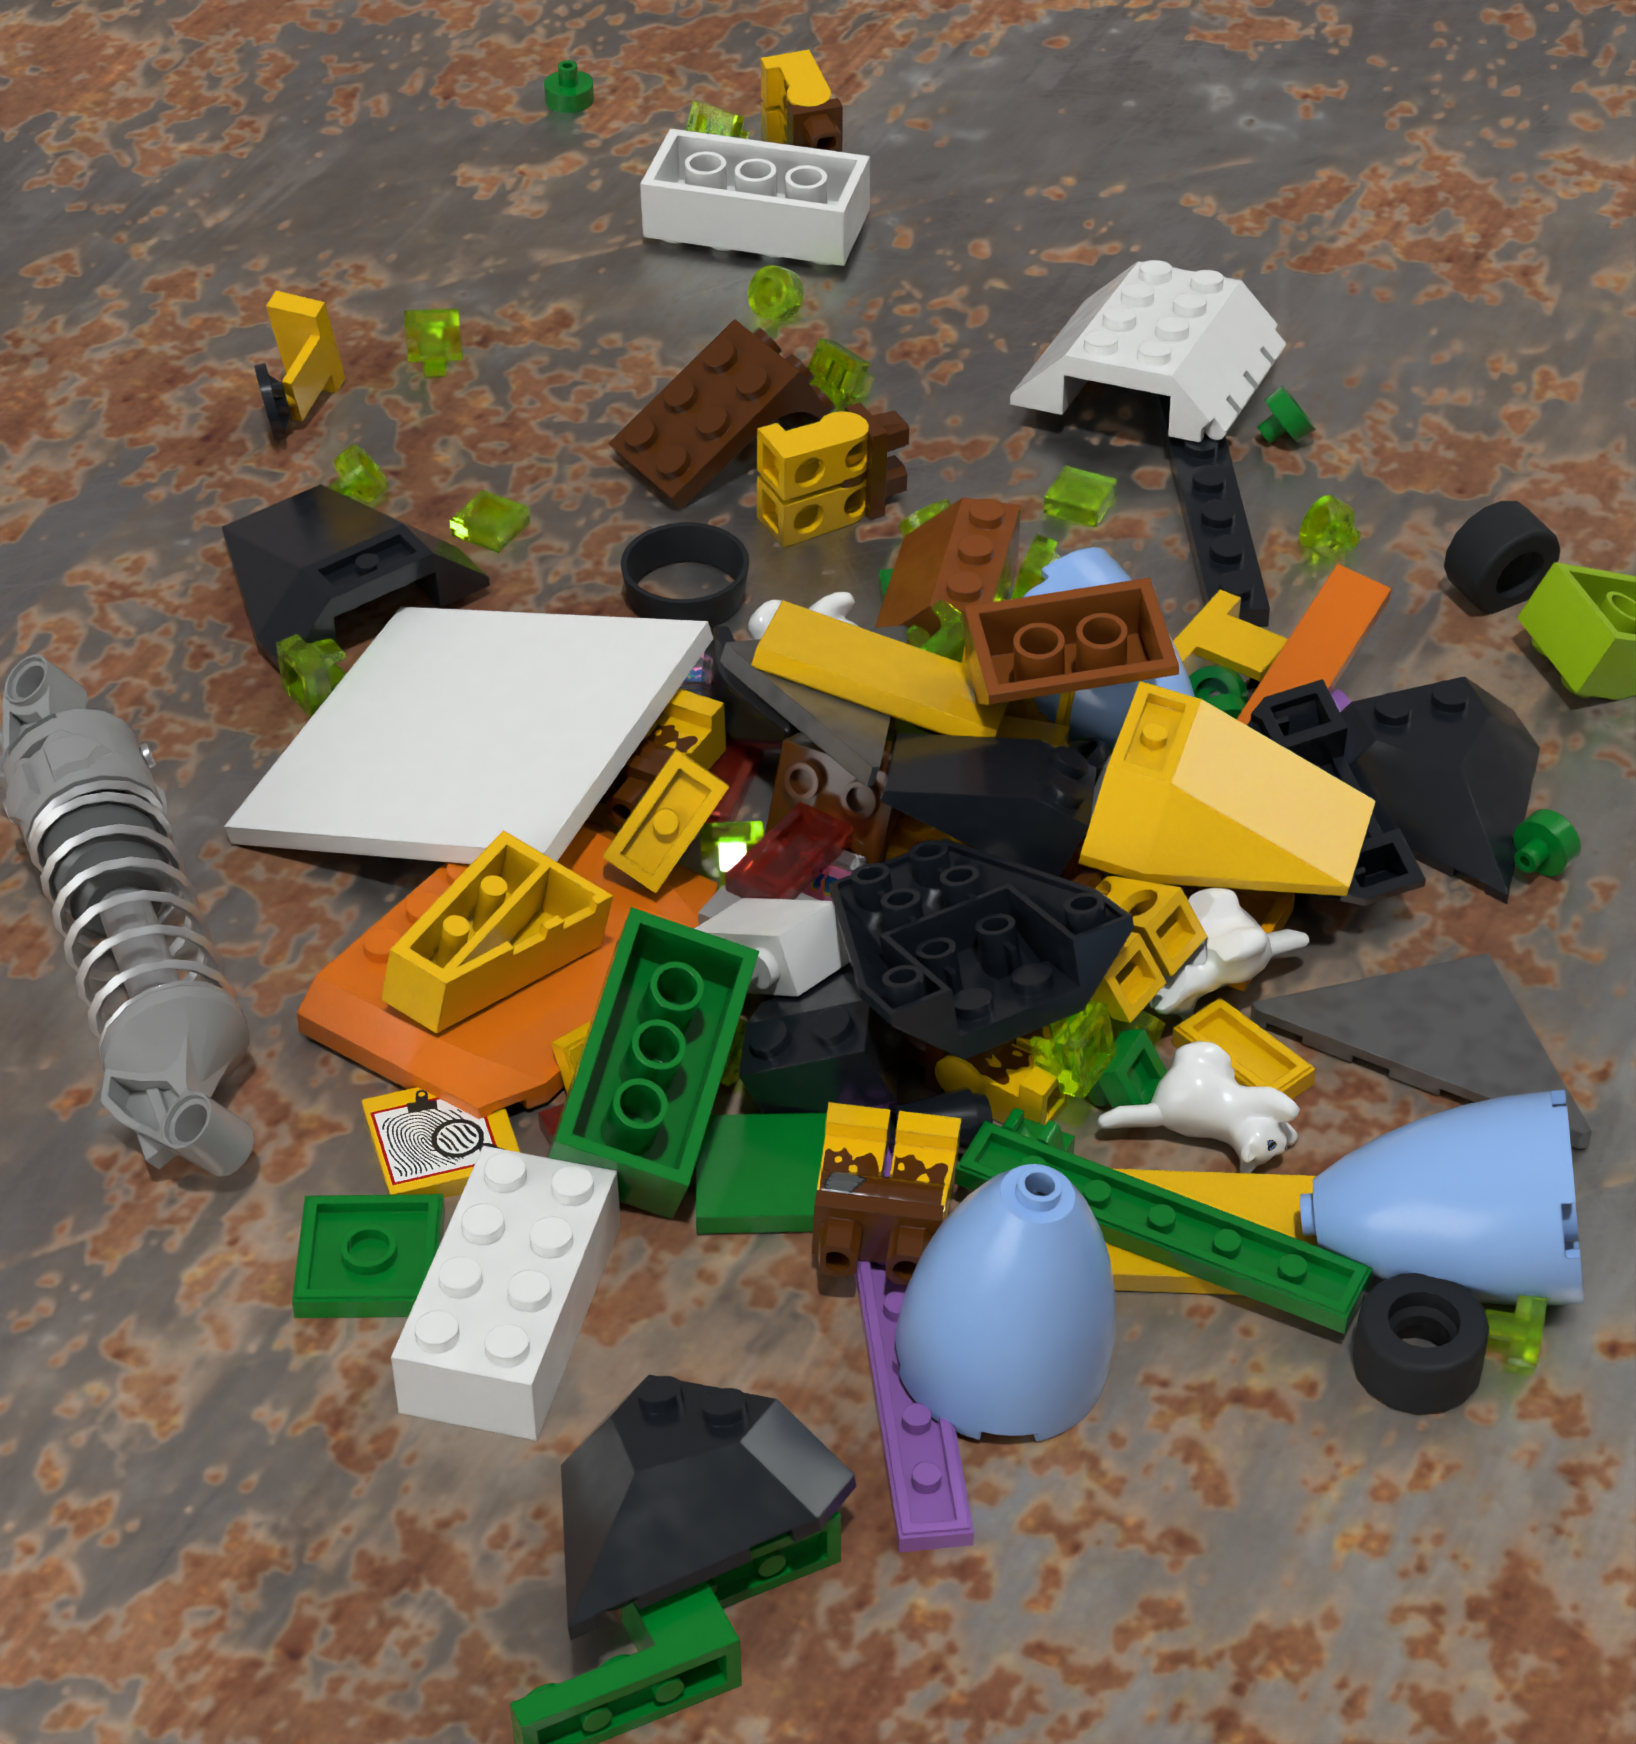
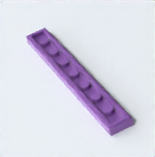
M897 1097L896 1102L871 1107L888 1109L890 1105H898ZM889 1139L884 1174L886 1177H890L895 1147L891 1145ZM859 1260L857 1273L854 1275L898 1551L900 1553L973 1545L974 1530L956 1428L951 1422L940 1416L939 1422L932 1418L931 1411L923 1404L916 1403L899 1376L900 1362L895 1343L896 1326L908 1285L894 1284L889 1278L885 1277L886 1263Z

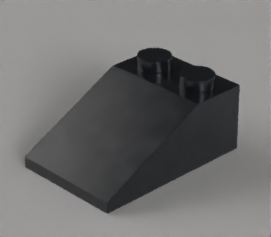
M897 733L891 744L880 801L980 851L1059 877L1088 831L1092 814L1096 767L1090 765L1087 759L1076 750L1066 746L1054 747L1040 739Z
M849 962L799 996H765L746 1023L739 1078L763 1114L827 1113L829 1102L864 1107L896 1102L903 1031L892 1027L861 999L851 963Z

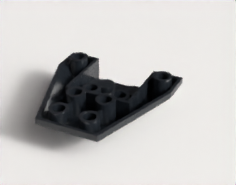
M322 484L222 526L224 541L257 646L286 677L306 670L339 654L334 624L335 616L353 610L393 590L414 582L441 608L490 586L489 576L458 547Z
M945 838L938 841L930 840L918 843L908 853L882 863H870L859 866L852 871L851 875L828 884L861 999L892 1027L963 1060L1083 1011L1134 929L1132 915L1097 889Z

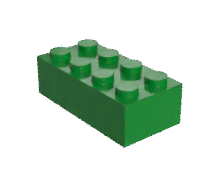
M631 907L616 942L547 1158L617 1171L620 1202L672 1219L689 1187L759 951Z

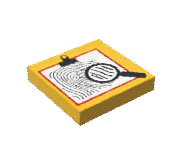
M418 1087L361 1100L363 1117L387 1195L443 1194L444 1198L460 1195L464 1191L483 1146L521 1153L505 1107L493 1111V1114L477 1119Z

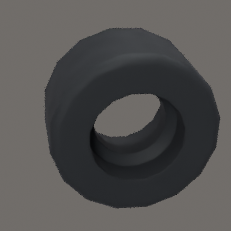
M1499 501L1484 507L1474 514L1456 532L1446 550L1444 569L1448 580L1476 608L1486 614H1494L1529 600L1553 563L1559 561L1561 549L1557 536L1528 508L1518 501Z
M1399 1274L1378 1283L1363 1299L1357 1320L1353 1360L1359 1380L1372 1396L1392 1408L1416 1414L1443 1412L1464 1403L1479 1386L1490 1330L1484 1307L1465 1287L1452 1281L1423 1274ZM1402 1339H1424L1432 1341L1439 1347H1419L1410 1345Z

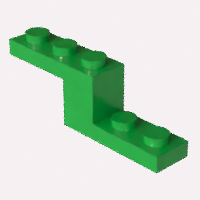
M838 1510L819 1532L796 1542L787 1534H781L751 1547L752 1561L641 1610L635 1604V1601L621 1608L622 1622L638 1652L632 1655L622 1654L612 1657L602 1663L597 1669L559 1684L548 1683L541 1685L528 1693L526 1697L511 1702L510 1711L514 1744H599L742 1686L740 1639L723 1608L841 1562V1515Z

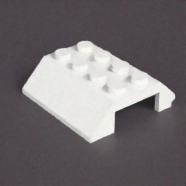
M1160 260L1138 261L1082 303L1011 393L1010 405L1063 415L1088 380L1171 396L1168 436L1201 442L1205 432L1210 438L1219 440L1226 435L1271 369V366H1273L1286 347V342L1275 330L1278 324L1241 280L1226 278L1220 272L1214 270L1194 272L1172 268L1169 263Z

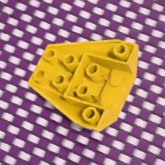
M1139 681L1109 760L1078 863L1125 878L1158 884L1347 896L1376 801L1206 701Z

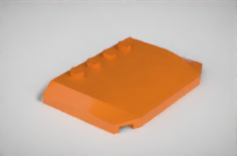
M586 820L557 862L613 895L602 945L436 1034L382 1001L381 997L390 949L471 865L445 862L316 974L297 1011L299 1032L406 1089L418 1087L477 1119L493 1114V1111L520 1102L528 1110L548 1102L564 1087L551 1042L592 1019L616 942L630 908L632 907L691 928H696L699 926L698 912L718 891V883L676 864L657 893H654L602 857L616 834Z

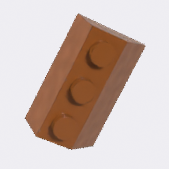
M963 497L906 534L875 628L905 625L910 629L907 644L962 663L965 646L964 606L1007 600L1018 563L1021 505L1002 503L994 499Z
M1151 578L964 606L965 660L977 704L990 705L1179 675V664Z

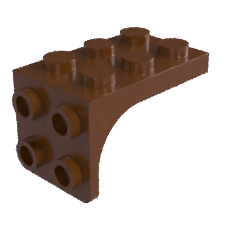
M734 319L608 444L622 460L682 510L757 436V428L767 426L776 419L795 412L803 413L814 423L820 422L825 415L832 413L836 407L817 386H810L809 383L815 377L799 358L790 354L784 359L779 355L782 352L780 347L764 330L758 327L752 333Z
M891 716L880 768L874 785L870 787H865L801 731L784 739L763 842L768 837L790 845L791 868L801 872V856L850 872L865 864L885 862L889 842L901 814V811L880 801L891 744L897 733L943 734Z

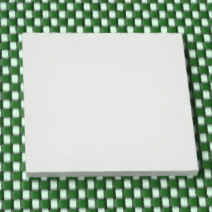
M400 607L225 824L224 828L231 844L472 864L504 830L557 862L713 640L708 621Z

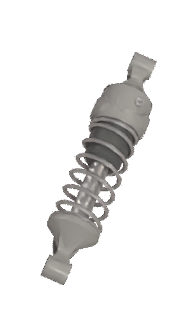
M37 654L27 656L10 672L2 697L0 744L3 751L0 755V788L6 792V799L2 803L10 822L20 826L32 863L42 872L40 878L43 895L54 905L52 908L54 927L65 938L63 944L66 962L77 972L75 979L78 996L90 1007L88 1010L90 1031L99 1039L100 1057L105 1072L100 1102L119 1122L136 1132L145 1160L156 1168H162L178 1155L211 1174L219 1177L228 1176L237 1171L247 1161L252 1152L254 1133L246 1121L211 1099V1096L216 1087L225 1082L242 1063L250 1043L248 1024L241 1005L237 1002L235 990L225 979L222 956L212 945L209 922L199 911L196 889L187 879L183 856L174 846L171 824L166 819L167 801L165 792L154 783L149 770L155 767L156 763L149 746L146 743L139 744L137 736L124 720L103 710L86 709L88 695L82 685L45 657ZM170 879H172V880L174 881L172 888H171V881H170ZM174 908L186 914L183 927L162 925V923ZM65 911L71 913L75 920L71 926L67 923ZM82 929H86L98 935H107V938L94 939L80 933ZM164 935L177 937L169 948ZM187 941L199 948L195 961L172 959ZM77 944L94 949L82 960L78 955ZM111 948L119 971L105 972L93 968L95 961ZM207 960L210 962V967L206 966ZM177 970L189 971L185 978L180 981ZM200 975V976H202V977H204V978L210 980L212 983H208V982H206V981H195V980H196L197 977ZM89 978L109 982L94 994L90 989ZM124 982L129 1000L121 1006L105 1002L108 995ZM101 1012L112 1015L105 1026L102 1023Z

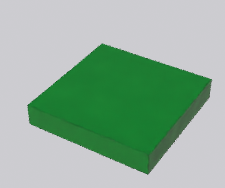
M827 1113L710 1115L696 1160L697 1234L813 1232L814 1204L822 1162Z
M444 1195L305 1196L292 1296L294 1318L409 1317L443 1239L445 1220Z

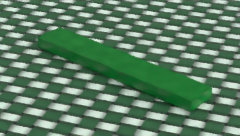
M984 1121L955 1168V1184L972 1191L994 1176L1022 1165L1041 1164L1054 1168L1066 1176L1084 1196L1101 1228L1105 1242L1345 1334L1371 1283L1373 1268L987 1121Z

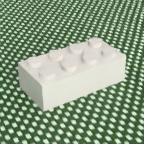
M670 128L640 183L643 237L660 239L670 244L688 243L709 246L719 251L737 250L762 254L768 258L785 257L812 261L815 264L824 266L832 264L844 266L870 210V156Z
M487 1146L482 1147L391 1356L398 1413L535 1441L538 1440L621 1228L617 1171Z

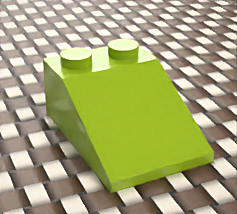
M1554 562L1517 616V619L1532 636L1531 643L1539 653L1549 658L1562 675V684L1570 692L1581 698L1589 699L1594 696L1622 700L1636 696V576Z

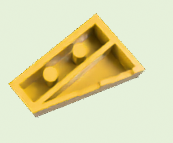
M503 830L390 949L381 1000L437 1034L601 946L613 895Z

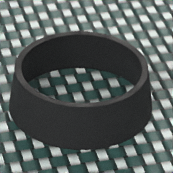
M680 522L658 526L636 537L629 543L622 554L621 571L629 603L633 611L640 618L708 621L709 626L712 627L733 616L743 602L749 569V554L744 544L736 536L719 527L694 522ZM682 561H695L714 565L726 571L735 580L728 587L717 593L694 599L661 597L637 585L640 579L653 569L665 564Z

